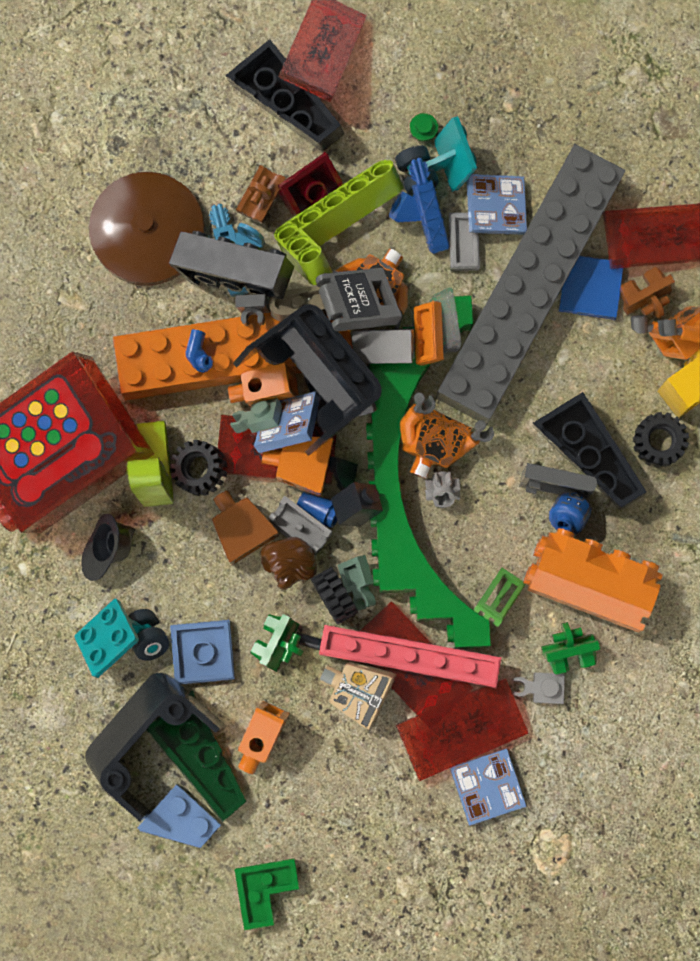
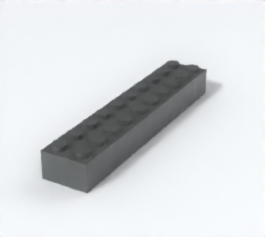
M577 144L573 145L441 384L436 399L477 421L483 420L486 426L488 425L626 171L625 169Z

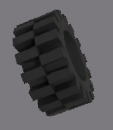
M657 412L655 415L647 416L639 424L633 437V442H635L633 448L635 452L638 451V458L640 460L644 459L646 460L645 464L649 466L653 464L656 468H660L661 466H670L683 456L688 448L689 443L687 439L689 438V433L685 432L687 427L685 424H680L679 421L681 419L679 417L673 418L671 417L672 414L668 412L666 414ZM662 429L670 434L672 443L669 449L660 451L651 445L650 435L654 430Z
M193 440V443L190 441L185 442V448L179 446L176 449L180 454L178 456L173 454L171 458L176 461L175 464H170V469L174 471L171 474L172 479L176 480L175 484L191 494L206 496L209 495L208 491L214 493L218 490L215 486L217 484L222 486L224 481L220 480L221 477H227V471L223 470V467H228L227 462L223 460L225 458L224 454L219 451L220 449L205 441ZM204 457L208 462L207 472L203 477L194 479L190 474V466L196 458Z
M332 567L311 578L315 589L337 625L358 613L350 595Z

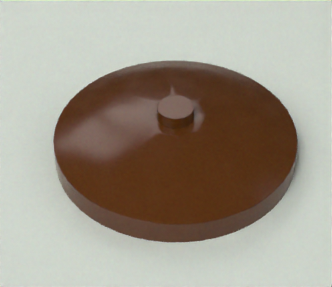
M137 172L114 181L96 200L89 219L90 242L103 267L118 279L141 286L163 284L180 276L181 274L169 264L180 232L192 234L193 231H199L204 233L205 229L201 208L192 192L175 178L156 172Z

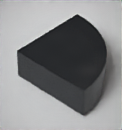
M330 457V472L334 474L335 480L338 483L336 484L340 490H344L355 482L358 464L338 457Z

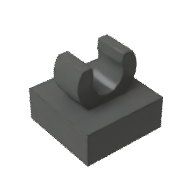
M266 295L235 296V307L241 313L242 323L248 326L249 317L252 314H256L258 316V324L264 325L265 316L263 313H270L269 299Z

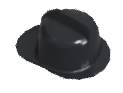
M103 514L99 518L82 554L81 565L85 578L89 581H97L104 576L112 563L123 561L128 557L134 535V529L131 526L118 523L111 514Z

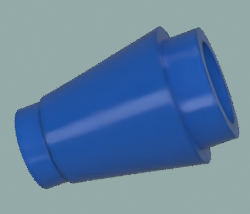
M305 492L301 494L297 502L299 507L324 526L333 528L338 520L332 500Z

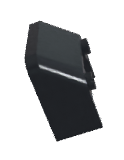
M312 304L301 306L249 344L233 362L237 368L257 352L266 362L272 365L282 364L290 358L327 404L318 411L316 416L317 424L324 434L305 451L308 456L374 404L382 393V387L377 378L339 331L333 330L332 323L321 309Z
M162 672L152 674L147 678L90 744L85 753L86 763L104 791L139 822L144 820L151 811L128 791L132 777L130 771L120 762V759L158 715L169 724L180 725L186 722L194 713L215 733L222 731L227 726L174 678Z

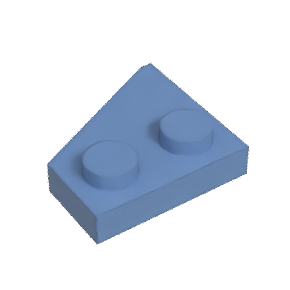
M176 784L137 829L145 833L201 848L218 830L221 824Z

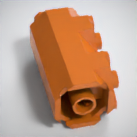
M558 528L557 532H549L547 537L542 535L533 556L538 557L536 564H531L523 581L524 584L528 585L527 591L640 633L643 631L645 624L640 622L643 617L649 619L661 585L657 584V582L662 580L663 575L658 572L659 565L646 560L638 563L630 560V554L616 549L613 553L606 554L601 551L603 547L601 543L591 539H586L585 542L574 538V533L565 529Z

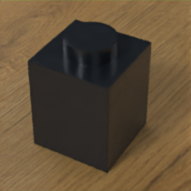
M353 482L331 498L339 525L360 527L383 511L375 484Z

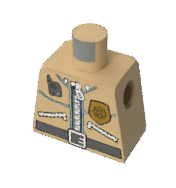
M350 661L345 665L342 672L327 665L322 673L320 682L334 688L329 700L333 706L369 730L374 726L397 674Z

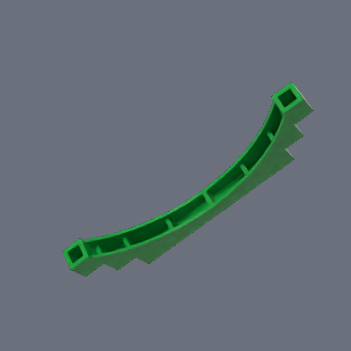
M471 296L436 297V301L441 302L443 350L463 331H471L473 325ZM409 326L403 327V329H415V327ZM416 353L412 363H369L367 367L382 387L381 396L375 402L377 411L371 413V423H366V439L372 440L373 452H367L368 469H374V481H369V484H375L383 508L381 513L370 520L371 528L376 527L377 539H371L372 557H378V568H373V586H379V593L415 592V596L409 597L410 614H416V621L451 620L452 624L446 625L447 643L453 642V649L489 648L491 646L489 620L480 616L463 603L431 568L417 545L407 521L401 498L398 477L400 421L405 416L414 392L431 364L417 365Z

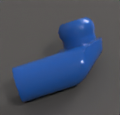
M193 329L190 333L185 356L195 370L204 373L212 368L213 359L202 349L206 333Z

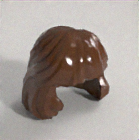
M290 537L270 542L260 551L264 570L269 573L273 572V578L278 583L277 587L281 590L291 588L300 580L306 583L317 573L315 554L308 543L299 537Z

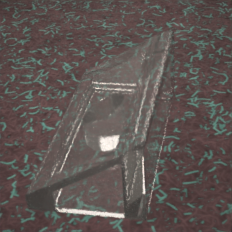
M449 287L432 295L429 299V302H441L443 353L457 352L461 347L454 292L452 287Z

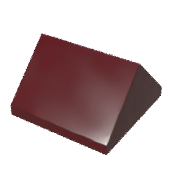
M324 152L278 185L279 198L295 217L344 183L328 154Z

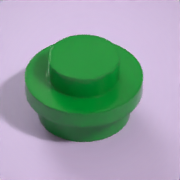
M417 114L410 122V133L418 141H430L437 134L438 123L430 114Z

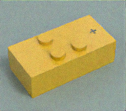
M700 349L684 363L685 367L669 377L657 391L672 412L679 418L700 403Z

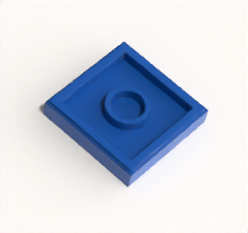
M579 256L561 289L558 312L616 320L624 262Z

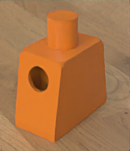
M285 363L242 373V384L228 386V395L231 403L245 401L250 407L252 404L274 398H278L280 401L299 396L296 374Z
M312 437L311 441L263 452L262 463L278 467L276 473L277 481L321 497L333 447V438L309 456L305 451L320 437Z
M262 701L257 706L238 748V751L243 753L238 765L239 769L254 775L259 763H266L290 715L289 712L265 701ZM255 738L261 739L264 743L263 746L257 745Z

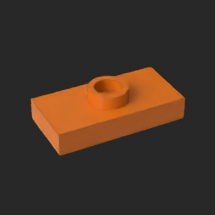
M432 301L414 307L416 364L424 366L444 360L441 302Z

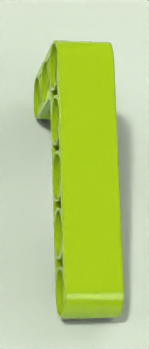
M381 160L276 229L274 238L281 251L287 254L286 258L311 285H317V276L333 273L320 246L402 191L404 185L391 160Z
M165 421L135 424L138 460L128 461L127 463L130 488L143 507L174 504Z

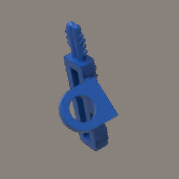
M422 158L413 159L411 161L412 166H409V172H411V179L417 183L412 186L414 195L410 196L405 192H401L391 206L389 217L397 222L421 221L427 241L426 244L428 245L427 248L432 254L449 249L450 242L446 234L433 181L427 180L430 174L427 167L428 164L425 161L423 162Z

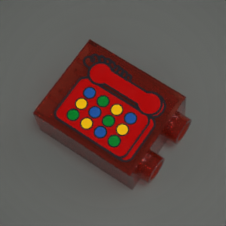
M72 351L0 403V523L10 532L18 529L20 533H43L127 474L128 461L146 460L154 455L153 450L93 357Z

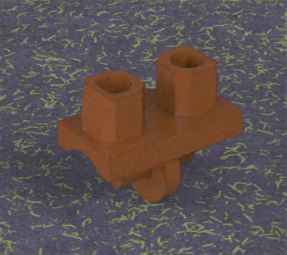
M260 165L236 211L263 224L279 194L278 185L285 181L286 177Z
M654 267L643 275V279L648 287L640 290L634 280L621 285L620 293L624 300L623 310L627 316L641 309L644 316L653 313L656 318L664 316L663 306L670 303L666 294L672 292L671 285L675 283V280L671 274L665 277L658 267Z

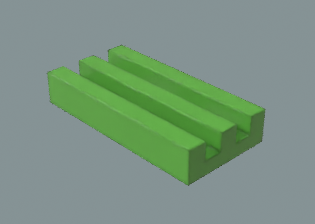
M502 567L475 606L474 611L479 613L481 610L485 613L483 617L487 620L490 617L495 620L493 624L498 627L526 584ZM501 578H506V583L491 606L487 605L486 601ZM512 583L515 584L517 588L500 613L497 612L495 609Z

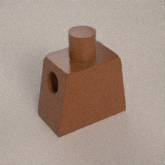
M226 490L213 499L221 513L213 517L212 522L231 566L279 537L275 527L247 497L236 503L229 491Z

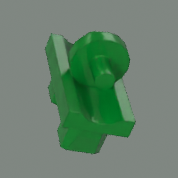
M269 614L263 624V629L273 635L268 644L257 640L250 653L260 660V664L277 672L282 661L289 663L293 654L301 657L304 652L297 648L301 636L295 633L300 624L284 614L281 617Z
M568 622L561 623L562 632L552 634L554 643L541 646L542 655L549 663L555 675L569 671L567 658L576 655L580 667L586 668L596 665V650H600L599 642L595 640L593 634L583 636L581 627L571 630Z

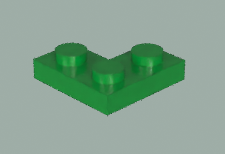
M295 858L234 869L244 930L274 925L270 894L300 889Z

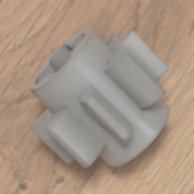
M436 472L431 480H425L426 500H433L435 507H450L455 499L460 500V479H453L451 472Z

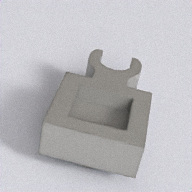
M535 672L533 681H528L523 677H516L513 679V682L519 681L523 683L524 690L521 693L512 692V695L523 697L526 694H533V703L564 704L565 674L555 675L554 673Z

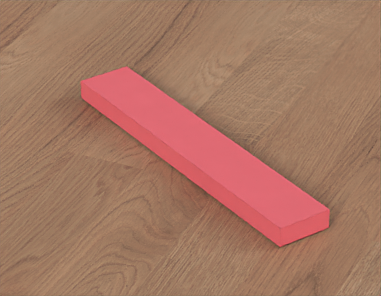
M324 625L319 651L320 656L493 688L497 687L502 658Z

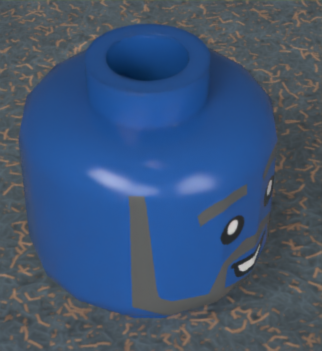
M572 491L564 492L558 496L550 509L549 521L556 530L561 528L576 535L587 524L591 516L592 507L582 494Z

